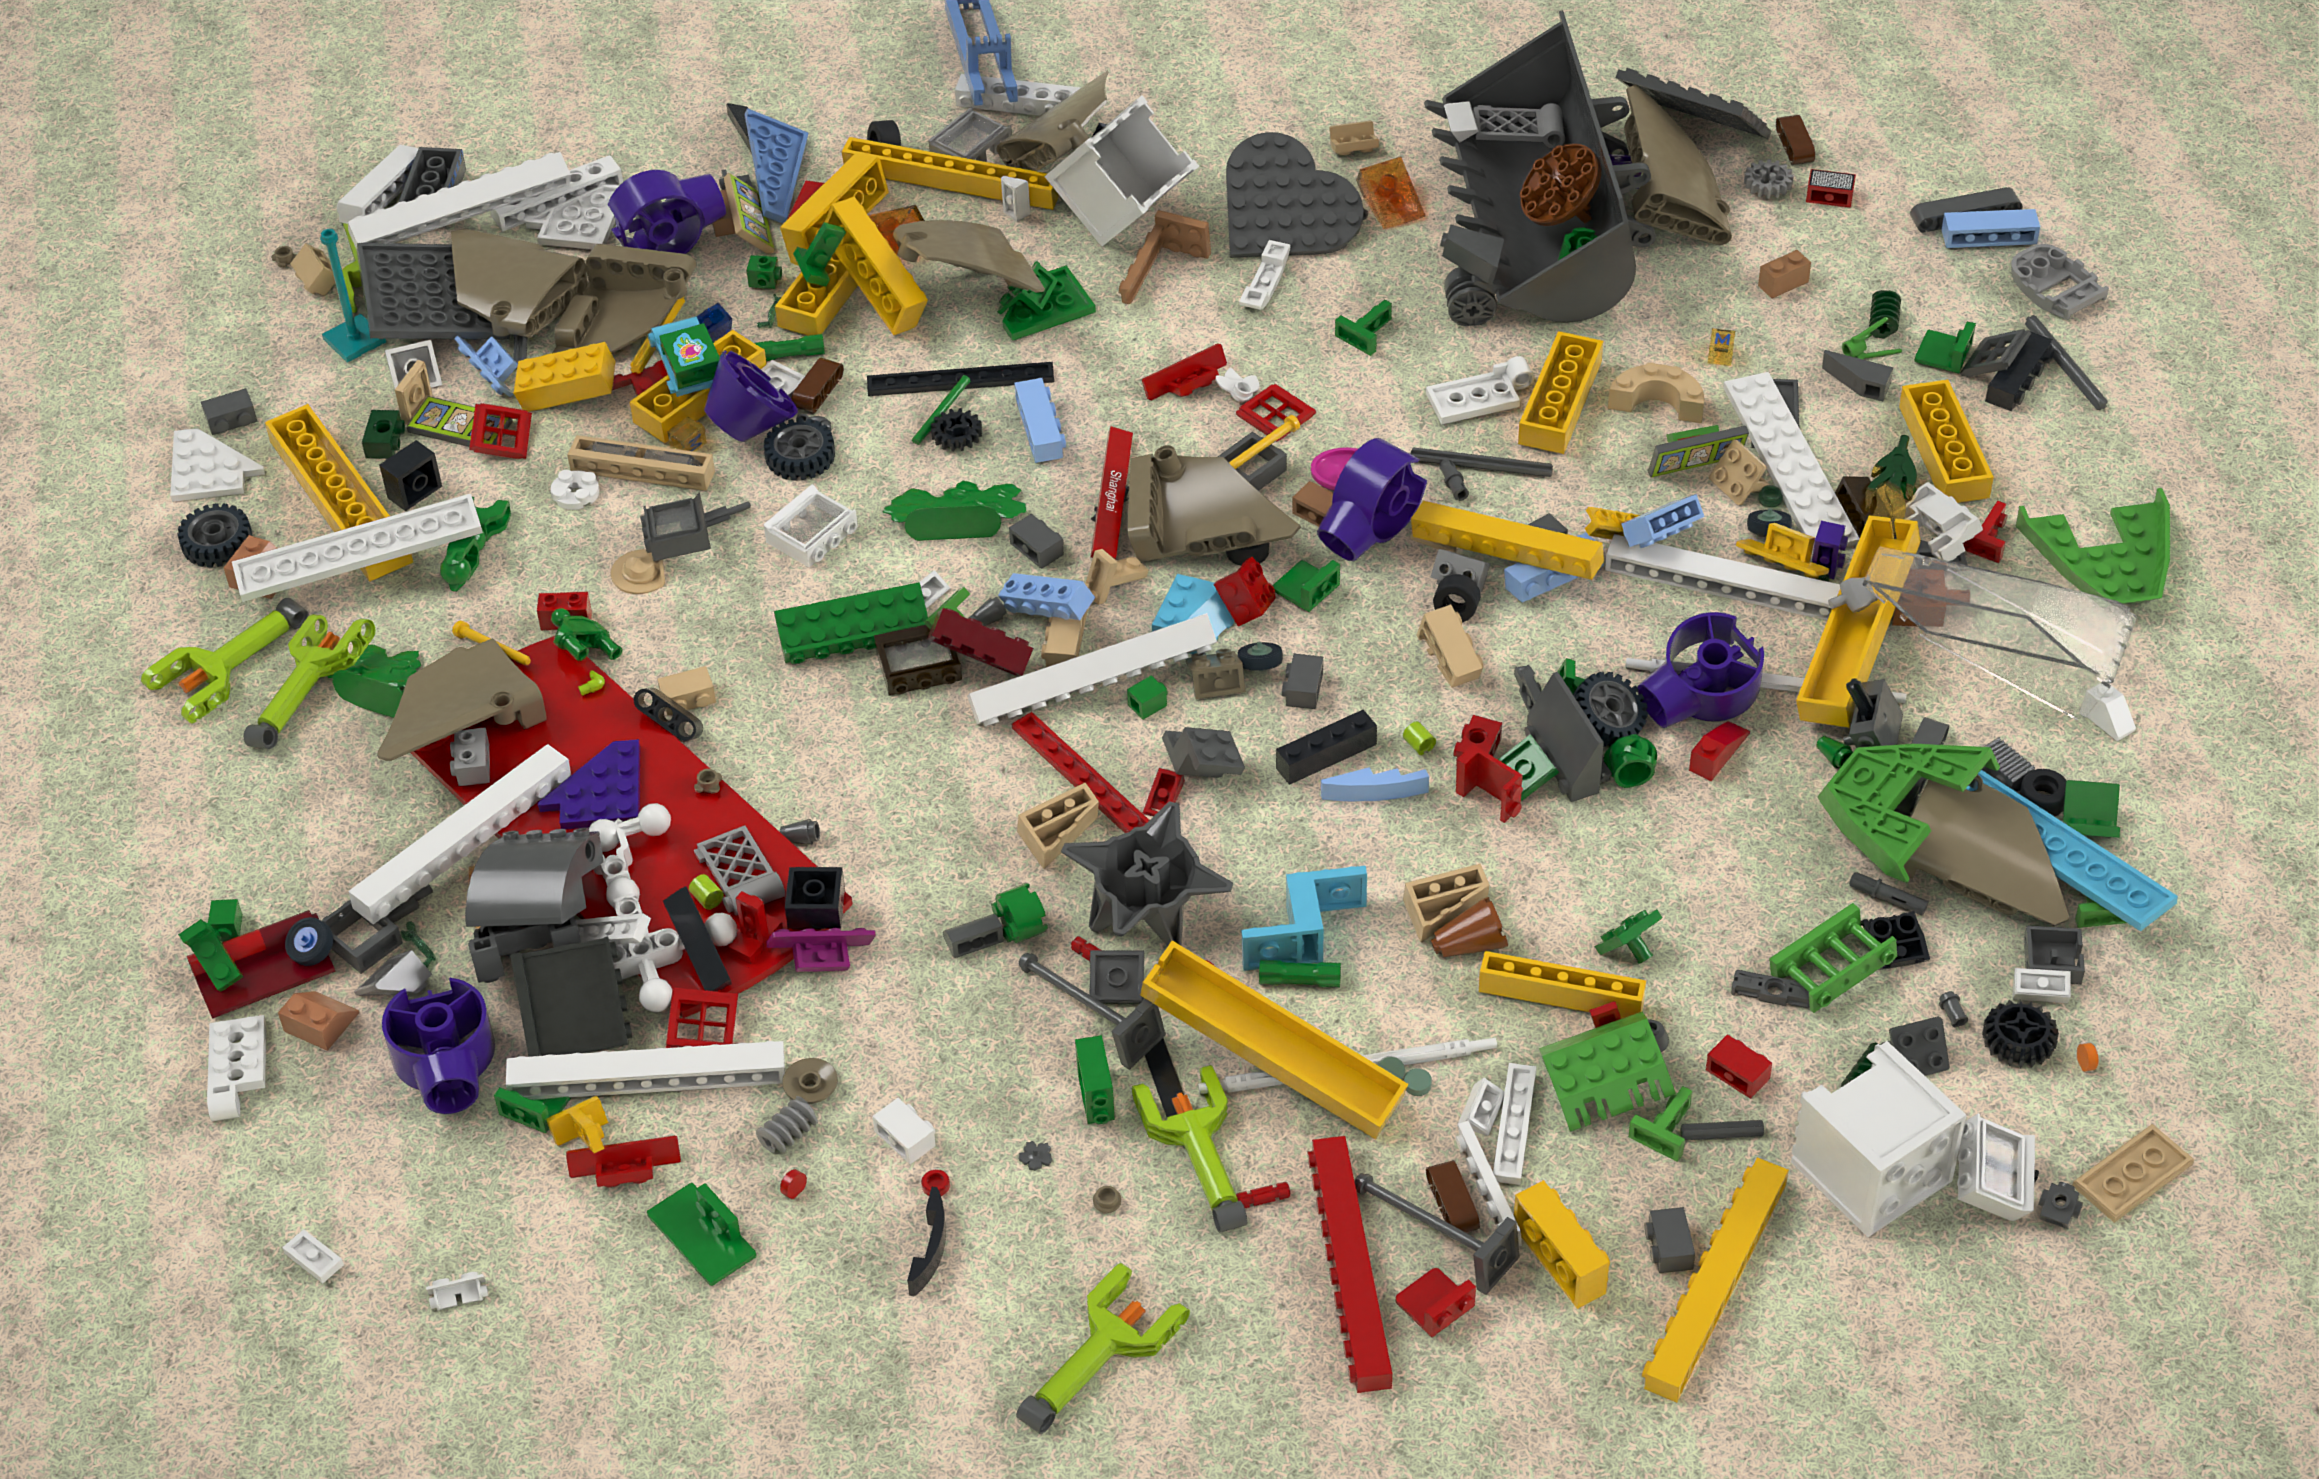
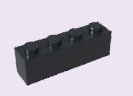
M2031 332V335L2011 365L2005 370L1998 371L1989 383L1985 402L2011 412L2016 404L2021 405L2025 397V391L2032 389L2035 377H2040L2044 370L2045 362L2049 364L2054 354V350L2051 349L2053 339Z
M1364 709L1277 748L1276 769L1286 782L1291 785L1376 746L1377 725Z

